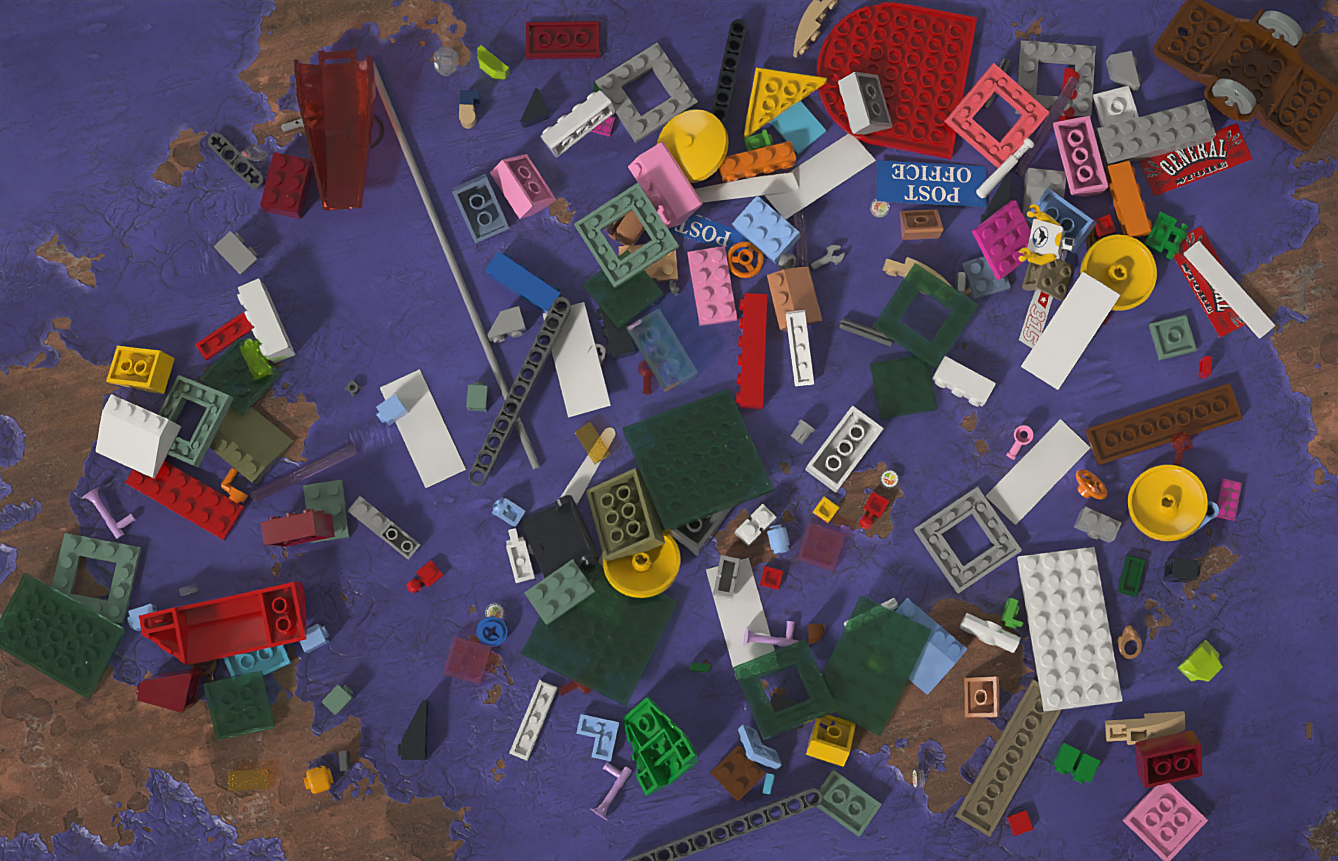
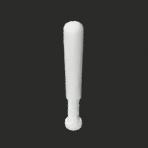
M1026 138L1023 145L1013 155H1010L976 190V194L980 198H985L1015 166L1018 159L1029 148L1034 147V143L1029 138Z

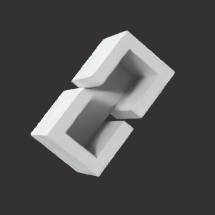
M762 504L750 516V520L747 519L735 531V535L749 547L761 535V531L764 532L776 520V516Z

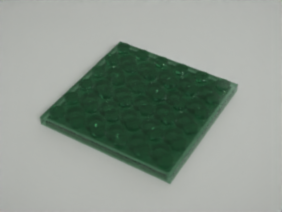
M729 388L622 427L624 436L665 532L774 491Z
M597 562L592 566L579 568L595 593L547 626L542 618L539 617L521 655L627 707L678 601L662 593L646 598L625 595L609 583L605 576L603 565Z

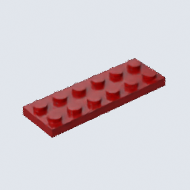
M165 461L162 463L155 479L133 469L125 481L127 485L224 541L245 508Z

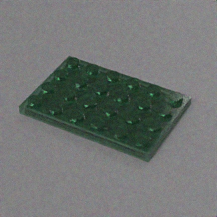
M24 573L0 618V649L83 697L90 699L127 630L29 573Z
M860 595L810 701L881 736L932 629Z

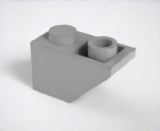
M1132 51L1109 55L1106 65L1110 79L1122 87L1129 86L1132 93L1136 92L1141 85V77L1137 74V60L1133 57Z
M519 306L500 311L487 334L490 342L499 343L504 341L506 337L512 336V338L522 336L523 332H526Z

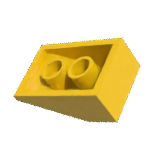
M117 346L106 382L150 393L164 394L175 358L159 350Z

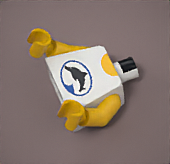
M1031 205L1030 208L1034 209V213L1029 211L1027 216H1036V219L1033 220L1028 248H1022L1019 253L1025 255L1018 258L1019 261L1024 262L1028 259L1031 263L1044 265L1059 259L1062 249L1073 250L1074 239L1064 238L1065 232L1061 224L1048 214L1040 211L1038 205Z

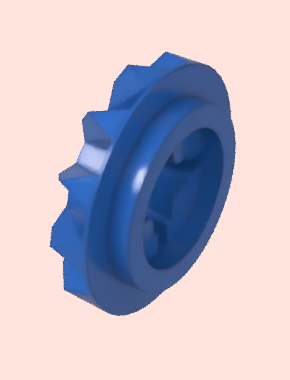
M495 616L485 617L479 622L476 629L479 641L489 647L499 646L507 637V624ZM496 626L495 632L497 634L492 633L491 635H489V637H487L489 632V629L487 628L489 627L492 629Z

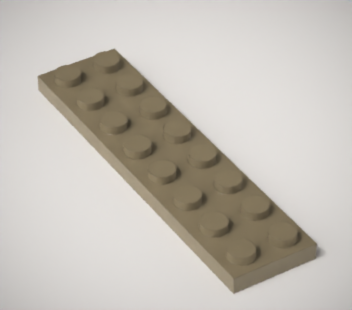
M1034 679L1031 680L955 814V817L989 837L992 835L1061 710L1044 712L1039 682Z

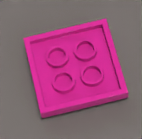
M1013 200L972 230L996 279H1002L1023 263L1018 258L1025 255L1019 253L1022 248H1028L1031 229L1016 200Z

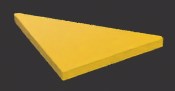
M756 67L744 137L747 138L826 84L827 78Z

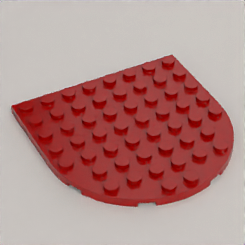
M885 2L869 7L865 6L850 13L834 26L825 39L817 62L816 76L827 78L826 84L818 88L826 111L844 131L866 143L951 160L956 131L944 121L963 99L977 17L895 2ZM854 72L878 75L893 127L865 135L853 134L838 81Z

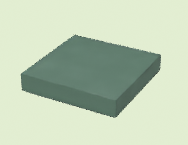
M1187 315L1149 324L1159 361L1197 351Z

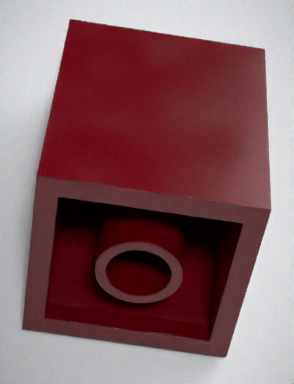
M198 667L152 675L137 685V701L183 713L194 706L203 668Z

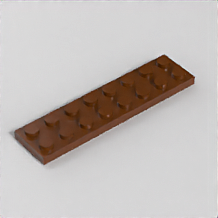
M1228 383L1087 428L1085 433L1096 464L1100 466L1242 420L1243 416L1231 384Z

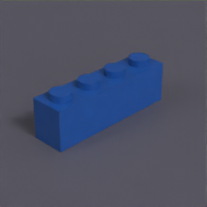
M498 251L485 269L487 275L545 314H548L555 299L561 297L558 287L553 284L549 286L544 282L543 277L536 273L535 275L528 272V267L522 263L518 265L513 261V257L505 252L502 254Z

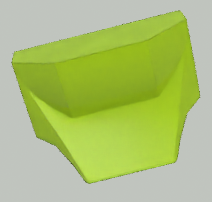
M482 45L478 47L477 58L480 68L493 79H507L510 75L509 67Z
M1204 640L1177 668L1191 682L1195 680L1209 682L1223 666L1219 659V653L1207 640Z

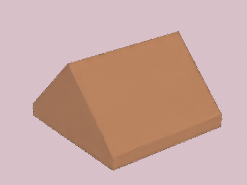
M938 209L900 211L902 240L940 238L943 226Z
M999 677L964 678L965 717H1000Z

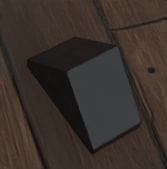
M535 88L520 120L521 127L524 128L549 119V113L540 90Z

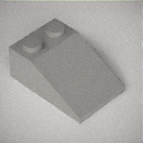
M1028 168L1024 177L1022 214L1025 218L1027 217V212L1032 210L1030 206L1038 202L1047 188L1064 199L1065 171ZM1026 220L1030 229H1032V223Z

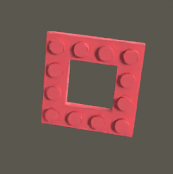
M993 63L944 122L995 167L999 168L1010 155H1013L1023 145L1024 140L1030 137L1050 112ZM994 92L998 93L1022 115L1000 142L972 119Z

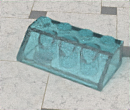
M659 308L626 327L665 393L680 388L698 377V371Z

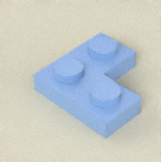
M581 714L576 734L595 737L592 757L611 761L619 722Z
M743 724L738 728L740 740L745 747L747 757L751 761L759 762L766 767L769 766L776 770L782 765L777 751L762 745L757 730Z

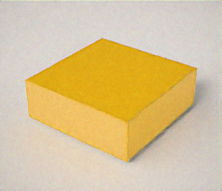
M824 496L813 513L826 523H829L840 507Z

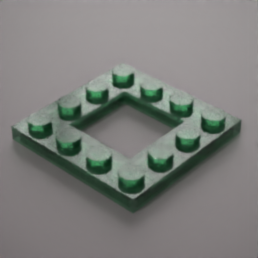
M914 263L872 327L937 369L979 305ZM919 290L951 310V313L931 342L899 321Z
M806 639L733 667L763 740L837 711ZM795 666L810 699L774 713L760 679Z

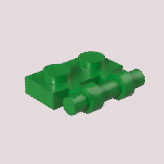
M1160 212L1144 245L1161 254L1163 248L1167 249L1166 257L1172 260L1175 254H1178L1180 250L1179 245L1187 235L1188 225L1181 224L1180 228L1175 227L1177 219ZM1170 234L1175 236L1172 243L1167 241Z

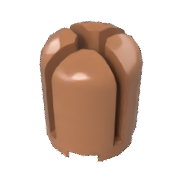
M634 211L629 212L605 228L606 233L612 239L619 241L620 244L625 246L636 244L645 230Z

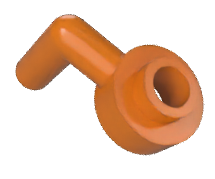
M231 468L223 480L221 488L230 494L229 499L239 504L240 501L245 502L248 495L230 485L238 473L236 469Z

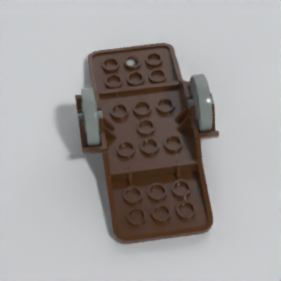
M1185 0L1153 47V54L1158 59L1193 82L1197 83L1199 81L1207 86L1204 90V95L1208 102L1219 112L1229 118L1242 122H1249L1254 117L1260 121L1259 125L1299 151H1308L1315 144L1338 109V88L1305 62L1299 49L1307 38L1303 37L1302 29L1298 23L1281 12H1264V10L1260 9L1254 19L1250 20L1236 18L1204 0ZM1186 28L1188 31L1187 36H1180L1178 29Z

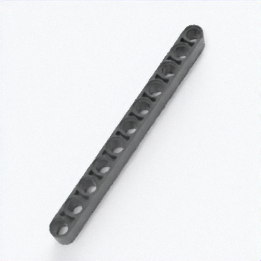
M558 297L553 302L469 472V480L475 487H482L487 483L571 311L570 302L565 297ZM565 304L567 308L564 311H559L557 306ZM557 321L559 325L556 328H551L549 323ZM544 337L551 340L547 345L541 344L540 341ZM535 354H540L542 359L535 362L532 360V357ZM532 371L534 376L527 379L524 377V373ZM518 388L526 390L522 396L515 394ZM515 405L517 410L514 413H510L507 411L508 406ZM501 422L509 424L505 430L499 429L498 426ZM493 439L500 440V444L497 447L490 446V442ZM490 456L492 460L489 464H483L481 462L482 458ZM476 473L483 474V479L479 482L473 480V476Z
M809 787L632 855L622 861H640L645 856L649 857L651 861H676L817 807L822 802V794L819 789ZM816 792L819 797L817 801L810 802L807 799L808 794ZM792 799L799 800L800 806L797 809L789 807V802ZM774 806L780 807L782 810L781 814L778 816L771 815V808ZM754 814H761L763 820L760 823H754L752 821ZM742 821L744 828L739 831L735 830L733 827L734 822ZM723 828L726 834L724 837L719 838L715 835V830ZM697 836H706L707 842L703 845L696 842ZM680 842H685L689 848L687 851L681 852L677 845ZM662 849H666L669 851L670 856L667 859H662L659 856V852Z

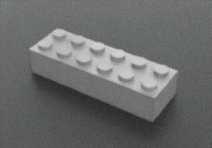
M1205 100L1097 128L1094 132L1104 170L1107 166L1125 161L1132 163L1210 142L1216 136Z

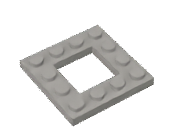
M1021 40L1017 84L1050 112L1047 116H1064L1063 111L1072 107L1075 110L1073 117L1090 116L1091 118L1096 46ZM1038 62L1075 65V71L1080 76L1079 80L1074 82V90L1077 92V97L1070 100L1067 97L1036 95Z
M658 42L595 81L602 93L612 102L615 114L635 143L666 125L675 116L698 105V101ZM650 70H653L671 98L641 116L622 88Z
M978 487L914 529L957 594L1022 551ZM972 514L994 546L963 566L941 534Z

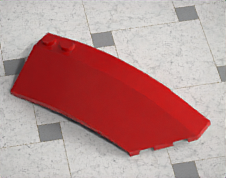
M302 581L139 615L142 635L154 641L167 653L177 657L185 665L307 640L306 599Z

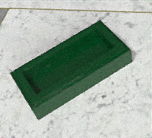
M1130 555L1125 556L1117 593L1137 597L1146 562L1145 559Z

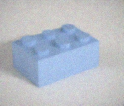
M758 196L753 199L732 223L733 227L754 244L775 264L801 237L800 232Z

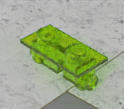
M245 340V345L240 346V349L254 380L272 374L269 363L260 350L258 340Z

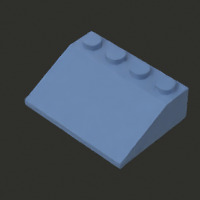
M908 598L900 604L867 643L874 650L876 649L891 661V665L926 695L931 692L967 651L965 646Z

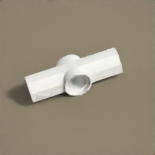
M968 613L965 614L960 624V629L977 636L979 640L993 646L996 645L1011 653L1015 652L1020 641V637L1001 629V626L987 620L983 621Z

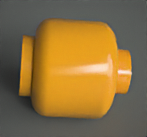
M324 765L308 769L306 772L307 777L303 778L306 790L311 789L313 794L329 790L331 784L334 783L330 768L327 769Z

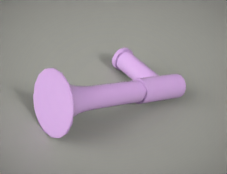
M100 487L95 488L84 495L82 499L86 498L93 502L116 539L124 535L121 529L136 519L130 513L129 516L116 523L99 498L98 490Z
M787 621L786 638L754 634L747 626L744 634V647L751 642H761L798 649L799 640L793 639L795 622Z
M609 762L605 764L603 769L616 776L617 779L604 801L597 808L591 809L605 820H607L606 812L609 805L632 773V770L626 766L620 771Z

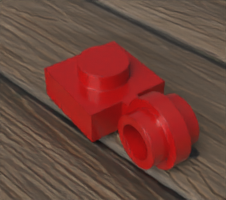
M875 492L871 493L863 507V510L869 514L868 516L864 514L859 522L862 529H870L874 522L872 516L878 519L882 516L889 503L887 499Z
M431 560L416 572L420 577L419 580L414 578L406 584L407 590L415 594L422 589L421 584L423 582L429 588L444 575Z

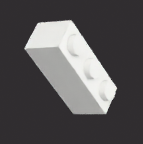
M946 356L941 361L932 378L937 386L951 389L954 395L958 397L964 396L969 399V403L977 407L979 405L983 406L996 384Z

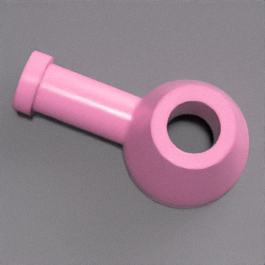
M1022 425L1016 428L1014 432V439L1016 441L1006 456L1015 460V456L1021 446L1032 441L1034 434L1029 426ZM1022 431H1026L1028 433V436L1026 438H1023L1021 436Z

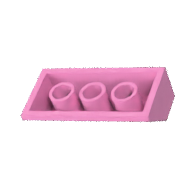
M1090 116L1054 122L1053 127L1071 195L1087 197L1102 194L1108 188Z
M664 142L639 155L628 166L667 228L683 224L703 204Z

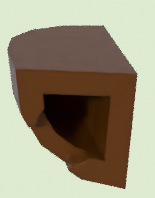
M826 623L808 624L806 626L808 646L816 644L823 638L826 632Z

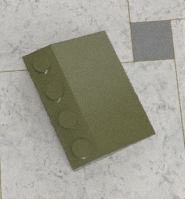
M235 394L209 448L257 486L294 441Z
M634 468L586 490L605 561L649 551L665 544L646 473Z

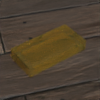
M591 422L575 431L576 436L594 465L611 455Z
M269 769L228 771L229 791L269 789Z

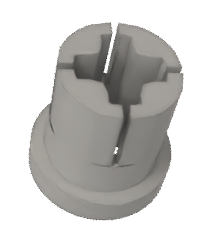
M800 419L791 437L803 445L809 435L815 432V429Z

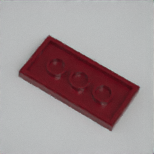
M600 21L526 22V60L600 58Z

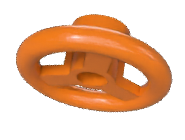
M747 241L734 244L726 256L729 270L740 278L755 276L762 269L764 263L763 253L754 244ZM741 247H749L748 249L741 250L738 254V257H732L733 253L737 249ZM753 251L758 256V264L755 269L751 265ZM746 256L749 260L743 261L742 257ZM732 263H740L746 266L749 272L738 271Z
M1079 469L1076 472V479L1079 483L1077 490L1083 497L1089 498L1092 496L1100 500L1107 497L1106 487L1096 475L1085 469Z

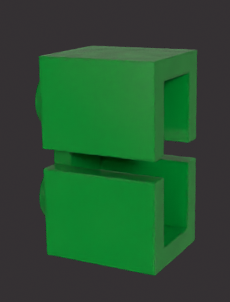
M1061 743L1051 765L1056 767L1055 771L1063 775L1069 773L1074 776L1073 780L1084 784V782L1091 783L1100 761L1085 753H1080L1081 751L1065 743Z

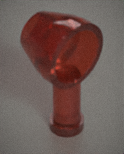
M644 359L638 365V372L643 377L642 394L651 395V378L656 374L657 366L654 361ZM649 364L651 368L646 370L644 365Z
M1179 432L1171 440L1172 447L1176 450L1172 465L1182 467L1183 454L1191 449L1192 440L1186 433Z
M587 673L565 686L558 687L560 695L564 696L566 693L577 688L583 694L593 691L595 687L592 674Z

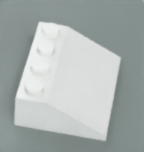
M111 394L102 411L96 452L155 479L181 426Z

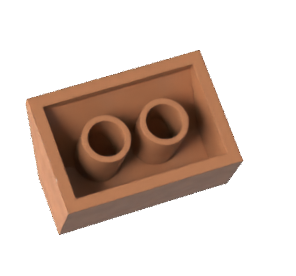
M808 266L784 269L767 275L780 330L788 332L786 312L805 310L807 326L822 321Z

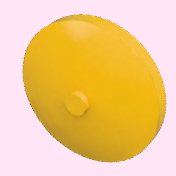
M689 110L675 116L665 125L657 141V144L665 143L690 183L702 181L718 170L726 157L729 143L728 134L722 122L715 115L704 110Z
M1111 235L1100 239L1088 249L1081 264V274L1082 272L1086 273L1120 295L1111 309L1114 311L1129 310L1140 305L1150 296L1155 287L1157 269L1151 252L1139 240L1127 235Z
M1160 465L1150 468L1134 481L1129 491L1128 509L1133 523L1142 533L1156 540L1176 541L1191 535L1200 527L1207 513V493L1202 482L1192 472L1180 466Z
M662 529L665 544L649 551L605 561L603 556V569L609 583L619 592L637 598L651 597L665 591L673 584L680 570V551L673 537Z

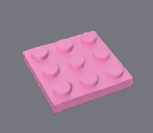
M1168 783L1154 786L1122 821L1163 861H1170L1208 820Z

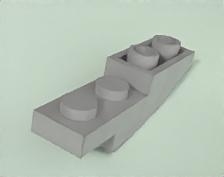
M361 496L348 509L349 513L406 559L409 560L420 546L417 541Z

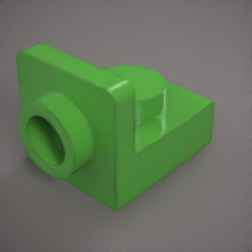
M765 129L762 130L761 134L744 138L746 150L751 151L773 145V139L771 134H767Z
M1009 598L1000 621L1004 622L1006 627L1016 630V627H1022L1023 622L1013 619V616L1016 617L1019 611V606H1017L1018 600Z

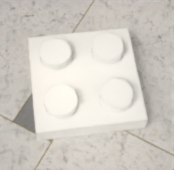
M1129 86L1094 94L1092 97L1101 127L1139 118Z

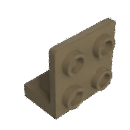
M1055 259L1044 265L1029 262L1022 289L1026 291L1040 290L1059 301H1063L1073 271V265L1061 259Z

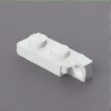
M516 528L508 530L510 540L506 541V547L515 582L520 583L535 579L524 538L518 537Z

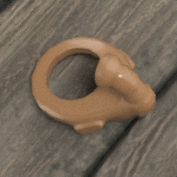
M1127 625L1116 642L1118 643V650L1121 656L1126 659H1133L1140 654L1142 642L1133 627ZM1129 640H1134L1137 643V650L1134 654L1128 655L1124 650V646Z

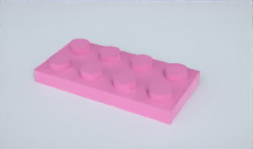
M725 246L687 252L699 326L737 321Z

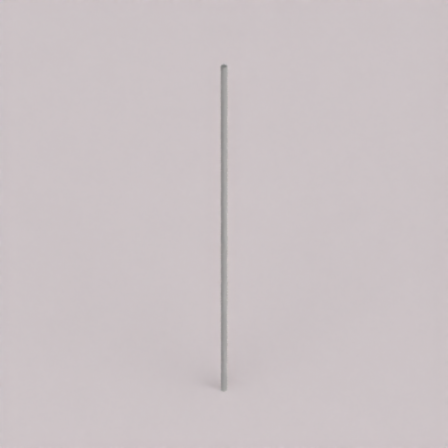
M374 60L367 62V65L505 400L509 389ZM515 405L508 406L510 413H514L517 410ZM519 416L515 426L531 466L535 470L540 468V465Z

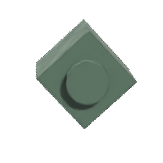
M473 382V385L468 384L466 404L468 411L487 412L489 388L484 386L485 383Z
M337 685L322 700V703L334 715L339 716L355 698L352 696L353 691L349 687Z

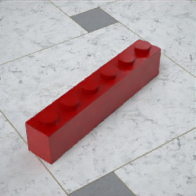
M744 293V299H740V310H743V317H739V329H742V336L738 337V347H742L741 355L738 354L737 366H741V373H737V385H740V392H736V403H739V409L762 410L767 294Z

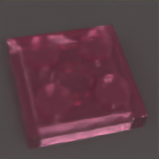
M808 523L797 560L834 572L845 534Z
M454 636L443 674L481 685L492 647Z

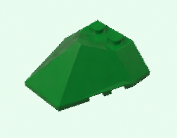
M649 697L642 700L623 717L628 742H631L633 748L632 760L636 761L638 769L636 773L637 780L646 796L671 785L698 763L697 753L689 738Z

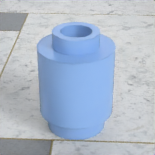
M781 524L771 526L770 531H767L771 550H774V554L789 551L788 546H790L786 527H782Z

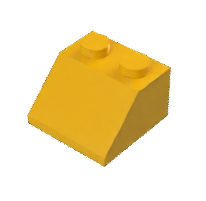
M818 711L806 755L844 767L850 753L856 723ZM820 722L827 725V729L822 728Z

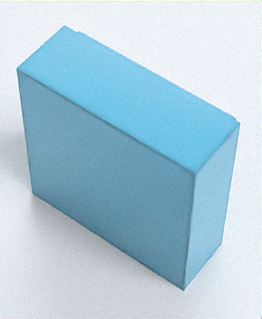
M766 773L762 793L771 794L775 777L773 774Z

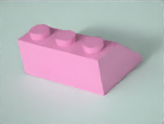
M527 154L504 159L490 172L519 219L532 216L556 201V198Z

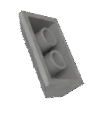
M854 72L838 81L853 134L865 135L893 127L878 75Z

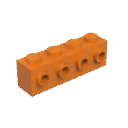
M792 141L725 157L719 167L722 183L734 182L740 178H751L760 173H771L777 169L792 167L796 162Z
M1130 161L1107 166L1104 172L1123 235L1135 239L1146 237L1151 232L1152 223L1149 218L1147 219L1145 213L1147 210L1146 204L1140 197L1141 188L1135 181L1136 173L1134 167L1131 166Z

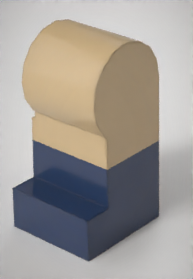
M460 90L459 119L464 128L469 129L476 125L475 104H480L481 96L479 91Z

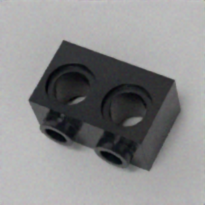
M1172 558L1165 561L1164 581L1188 583L1197 580V577L1200 575L1198 560Z

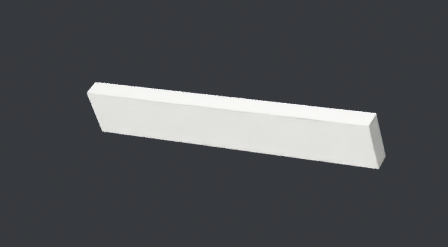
M1200 241L1196 242L1184 253V256L1259 339L1275 326Z

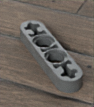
M213 133L209 136L208 145L250 188L258 190L264 186L265 179L262 174L223 135ZM215 139L218 140V141L220 140V143L222 144V146H223L224 148L221 149V148H220L217 144H215L213 141H214ZM230 150L235 152V156L232 159L225 158L226 152ZM241 163L248 165L245 172L238 171V166ZM251 173L255 178H258L259 183H253V180L248 175Z

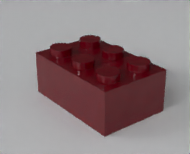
M277 152L273 153L260 203L264 212L301 219L314 169L310 159Z
M314 509L303 510L302 514H297V512L285 514L286 517L272 516L268 518L269 521L261 522L263 542L266 546L288 547L335 537L332 514L324 513V510L314 511Z
M1192 730L1135 742L1137 775L1145 788L1203 776L1201 743Z

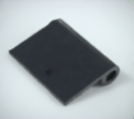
M572 495L563 496L555 501V506L520 520L544 579L572 559L578 568L583 566L589 567L597 563L598 553Z

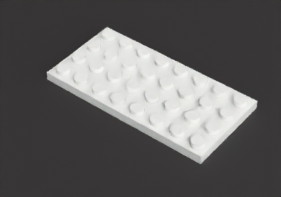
M1090 547L1017 557L1044 712L1122 702L1095 548Z

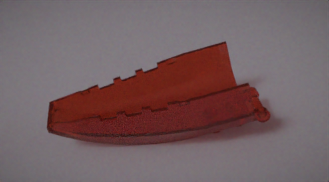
M350 48L348 51L333 52L320 50L318 51L319 65L303 64L298 59H295L294 71L296 98L318 183L322 207L324 211L360 209L364 199L376 101L374 61L370 55H366V60L357 62L356 48ZM350 58L351 60L350 63L326 64V59Z

